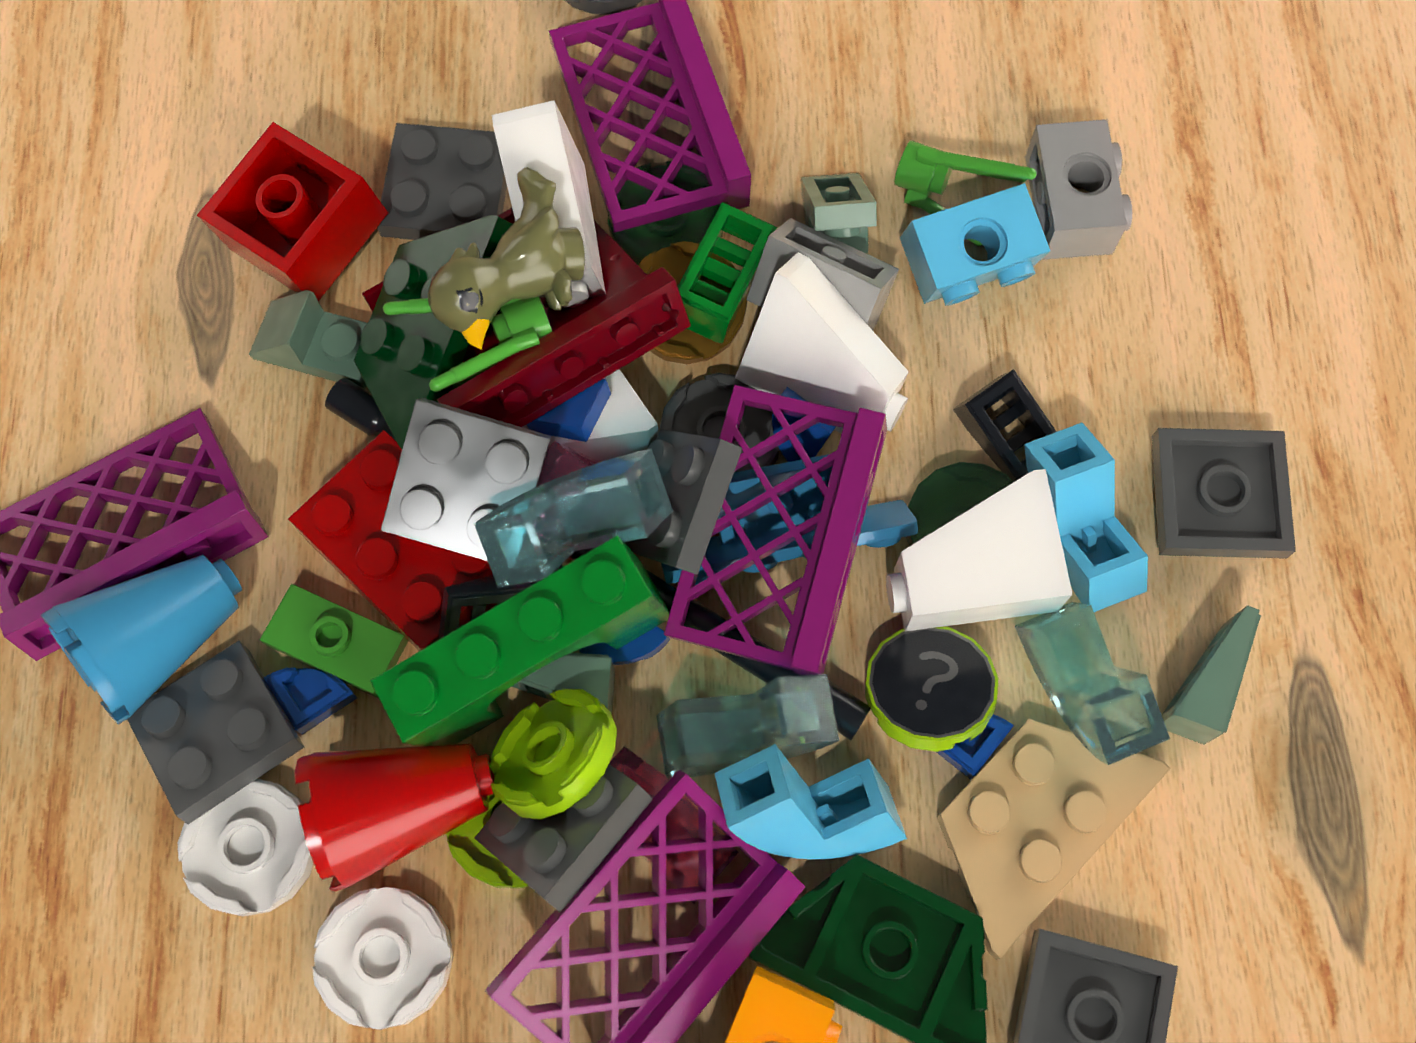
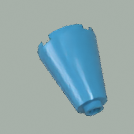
M199 555L53 606L40 616L49 626V631L81 678L94 692H98L103 700L100 702L101 705L119 725L130 718L239 608L234 595L241 592L242 587L232 570L222 559L211 563L204 555Z

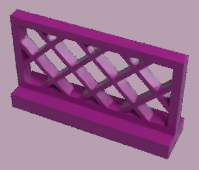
M658 0L659 2L549 30L550 42L614 233L721 204L722 202L736 209L750 206L751 173L686 0ZM652 25L656 36L647 52L622 41L628 31ZM590 42L601 47L602 50L593 64L589 66L570 57L567 47ZM660 52L662 53L664 59L658 57ZM613 54L638 64L628 82L603 72ZM649 69L672 80L673 84L664 98L638 88ZM576 76L583 78L580 84ZM594 84L619 95L608 113L585 104L584 99ZM677 98L681 106L674 104ZM630 100L655 111L644 130L619 119ZM666 116L689 127L690 132L681 147L655 136ZM592 123L599 125L596 132ZM610 131L636 142L624 162L601 151L600 147ZM694 146L696 147L698 155L691 152ZM646 148L673 159L661 179L635 168ZM684 164L704 173L709 187L688 192L672 185V182ZM608 171L616 174L612 181ZM627 179L653 191L646 204L621 210L617 195Z
M734 385L719 439L734 445L735 441H737L743 453L740 454L735 471L750 463L766 492L733 511L726 499H724L722 508L726 515L717 520L712 536L733 525L749 554L716 574L704 555L701 565L708 578L697 585L695 584L698 575L682 570L664 632L666 637L793 670L797 674L822 680L887 434L886 413L859 408V412L855 413ZM745 406L772 411L783 430L749 449L739 432ZM783 414L801 419L789 425ZM818 422L843 428L838 449L814 464L796 435ZM789 440L806 468L772 487L756 459ZM833 466L828 486H826L819 473ZM812 478L824 497L821 512L802 524L795 526L779 497ZM772 501L789 531L755 550L738 521ZM816 528L812 546L809 549L802 536ZM795 540L807 559L804 576L778 590L761 560ZM755 564L772 595L738 614L721 583ZM715 588L731 619L708 632L685 627L684 623L690 602L710 589ZM799 591L794 613L792 614L784 599ZM779 604L790 623L783 652L756 645L744 623L772 606ZM737 627L745 642L723 637V635Z
M200 408L0 511V536L18 526L31 528L17 556L0 552V606L3 611L0 614L1 631L7 640L35 661H38L61 648L49 631V626L40 616L53 606L199 555H204L211 563L219 559L225 561L269 537L260 518L251 508L207 416ZM197 433L199 434L202 444L192 464L169 460L176 444ZM211 461H212V463H213L215 469L208 468L209 465H210V463H211ZM134 466L146 468L135 494L112 490L120 473ZM163 472L186 477L174 503L151 498ZM202 480L224 485L227 495L202 508L191 507ZM76 496L89 498L76 525L55 520L64 502ZM106 502L128 506L116 533L94 529ZM145 510L168 515L162 529L143 539L133 537ZM49 532L70 536L57 565L35 560ZM87 541L110 545L102 561L85 570L74 569ZM29 571L51 576L43 592L20 603L18 593Z
M678 769L563 910L559 912L555 909L485 991L492 1000L542 1043H570V1016L605 1011V1033L597 1043H676L806 886L787 868L777 863L767 852L747 844L727 828L723 809L685 772ZM685 795L698 807V837L666 840V815ZM713 823L726 835L713 836ZM652 833V842L643 843ZM739 847L751 859L749 864L732 883L713 884V849ZM698 850V886L666 890V854ZM652 855V891L618 895V870L630 857ZM604 888V896L596 897L597 894ZM713 898H719L713 905ZM698 900L699 923L688 936L666 939V903ZM652 905V940L618 944V909ZM604 910L605 946L569 950L570 925L581 913ZM556 943V952L547 953ZM666 953H672L666 960ZM652 955V978L641 991L619 994L618 959ZM605 961V996L570 1000L569 965ZM556 967V1002L526 1006L512 994L531 970ZM626 1008L619 1016V1009ZM556 1018V1032L543 1020Z

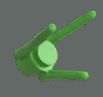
M910 140L900 159L894 183L896 186L908 190L904 203L933 214L945 210V208L929 198L932 192L940 195L943 194L952 170L1020 183L1026 180H1033L1037 172L1034 168L945 152ZM967 239V240H969L970 242H972L973 244H975L976 246H981V245H982V244H981L979 241H977V240Z
M428 298L387 302L383 306V312L387 315L432 313ZM540 298L512 299L500 308L501 313L495 315L491 320V325L499 345L433 378L429 383L430 389L437 392L454 384L452 390L511 355L539 345V339L552 332Z

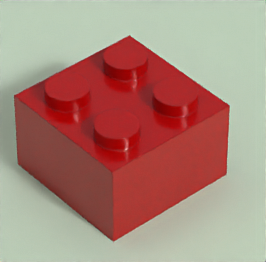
M272 122L197 216L231 251L295 293L304 290L313 292L319 302L387 216L388 211L361 175Z

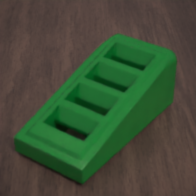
M721 203L678 285V290L691 325L687 328L688 330L716 343L724 342L753 282L767 239L777 229L776 226L728 204ZM723 231L753 244L752 251L721 238ZM714 253L726 260H729L737 265L742 266L743 268L741 271H739L731 266H728L718 260L711 258V256ZM702 276L707 277L732 290L730 293L725 292L700 279Z

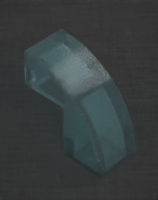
M647 449L579 469L537 486L492 510L475 522L474 526L497 586L504 587L542 580L552 574L576 550L598 547L617 535L624 542L647 538L672 513L673 509L652 449Z
M1071 602L1063 605L1058 612L1044 613L1015 625L1027 657L1049 699L1076 738L1100 761L1110 765L1170 739L1147 675L1113 665L1091 605Z
M827 674L777 677L753 694L680 699L656 715L666 780H670L678 769L685 772L689 777L714 774L774 744L788 759L824 748L839 741Z

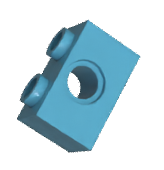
M1025 183L912 220L900 236L924 304L943 298L946 306L960 303L979 294V285L996 279L999 280L1001 287L1021 282L1035 274L1034 266L1050 252ZM974 239L979 241L987 251V261H977L971 258L965 250L964 240Z

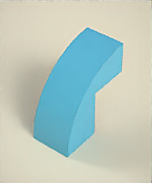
M1083 423L1024 444L1028 473L1033 470L1046 469L1070 585L1088 613H1094L1147 592L1148 555L1115 517V459Z
M776 744L714 773L727 828L747 844L762 851L789 858L832 859L872 852L907 839L889 786L869 758L809 787Z

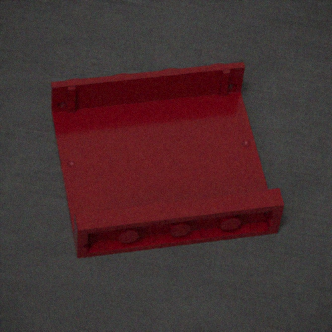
M512 208L498 215L512 224L515 223ZM594 220L606 295L589 298L581 306L562 308L561 311L550 309L549 307L546 308L542 303L552 332L540 338L539 345L519 351L438 398V403L519 427L527 425L689 328L691 325L675 279L663 267L647 275ZM383 281L362 293L372 312L383 287ZM488 328L485 334L482 350L469 344L463 362L499 345L495 333L490 328Z

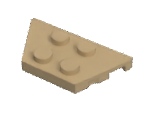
M1028 719L937 816L948 848L953 850L959 866L958 874L967 898H971L977 915L983 918V929L986 937L984 943L987 951L995 959H1000L1167 774L1171 768L1164 761Z

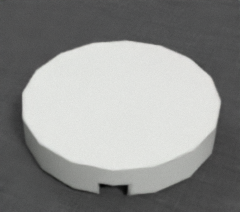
M256 779L190 824L184 822L177 843L178 861L182 862V871L186 877L183 879L190 893L210 909L239 916L270 912L293 898L310 876L314 864L307 847L298 805L304 804V802L277 783Z
M390 887L358 891L335 906L319 928L314 948H316L314 955L315 967L312 966L314 985L327 1008L347 1023L378 1030L408 1024L429 1010L447 985L453 961L450 932L437 909L411 891Z

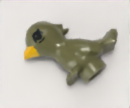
M528 167L523 168L517 173V181L523 198L521 216L503 234L491 257L479 258L480 252L476 243H471L467 251L458 247L449 261L440 267L430 283L428 303L434 317L447 327L461 332L469 344L482 350L485 334L491 320L503 305L512 299H526L545 295L549 308L561 311L562 307L568 306L569 301L573 299L571 281L581 280L584 274L585 252L580 231L576 227L559 228V218L553 209L556 183L544 178L537 171Z

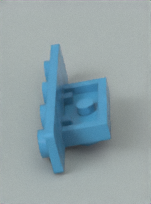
M827 455L812 457L810 460L814 464ZM801 460L761 467L772 487L806 468ZM833 466L819 473L826 486H828ZM753 469L735 472L725 499L733 511L766 492ZM812 478L779 497L795 526L819 514L824 501L823 495ZM903 500L867 506L857 546L867 545L869 547L881 548L894 545L901 540V537L918 533L917 519ZM772 501L738 521L755 550L789 531ZM722 507L718 519L726 515ZM730 525L720 531L718 536L710 538L705 557L716 574L749 553L733 525ZM816 528L802 536L809 549H811ZM794 540L761 561L766 570H769L776 566L777 562L801 557L805 558ZM661 563L665 582L669 584L679 582L682 570ZM755 564L743 570L750 573L759 572ZM702 565L699 569L695 585L708 578Z

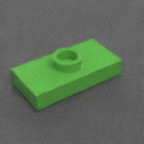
M292 583L260 638V641L266 646L317 670H321L326 674H332L341 681L377 698L378 696L370 680L394 667L408 643V639L404 635Z

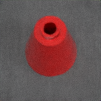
M472 744L314 752L297 759L295 784L309 781L311 795L309 802L298 805L299 816L308 850L320 878L324 880L333 877L329 887L333 892L348 888L488 811L487 796L493 795L491 784L495 783V774L490 770L491 759L488 753L477 756Z

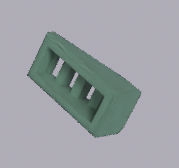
M1247 605L1222 625L1161 715V720L1158 724L1159 728L1203 745L1227 732L1260 621L1259 609Z
M569 653L536 670L511 687L549 700H554L549 695L550 693L561 689H583L596 697L612 715L615 668L612 659L608 655Z

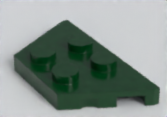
M489 215L398 246L392 263L386 270L380 295L370 320L362 331L360 346L354 358V363L401 449L404 446L416 399L421 397L438 402V398L452 390L454 384L435 392L430 389L429 383L433 378L461 364L469 343L461 332L444 325L434 317L433 313L387 315L383 312V306L387 302L428 298L432 278L440 267L449 261L458 247L467 251L471 243H476L480 252L479 258H490L503 234L513 225L499 216Z
M855 855L822 883L791 905L747 957L781 976L833 1000L835 1004L911 1043H987L985 1010H988L987 985L983 977L982 956L985 953L983 918L859 855Z

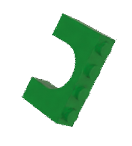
M617 535L376 676L370 682L402 743L420 746L454 745L502 718L504 715L495 699L526 676L569 653L589 645L607 643L617 650L667 621L670 611L642 562Z

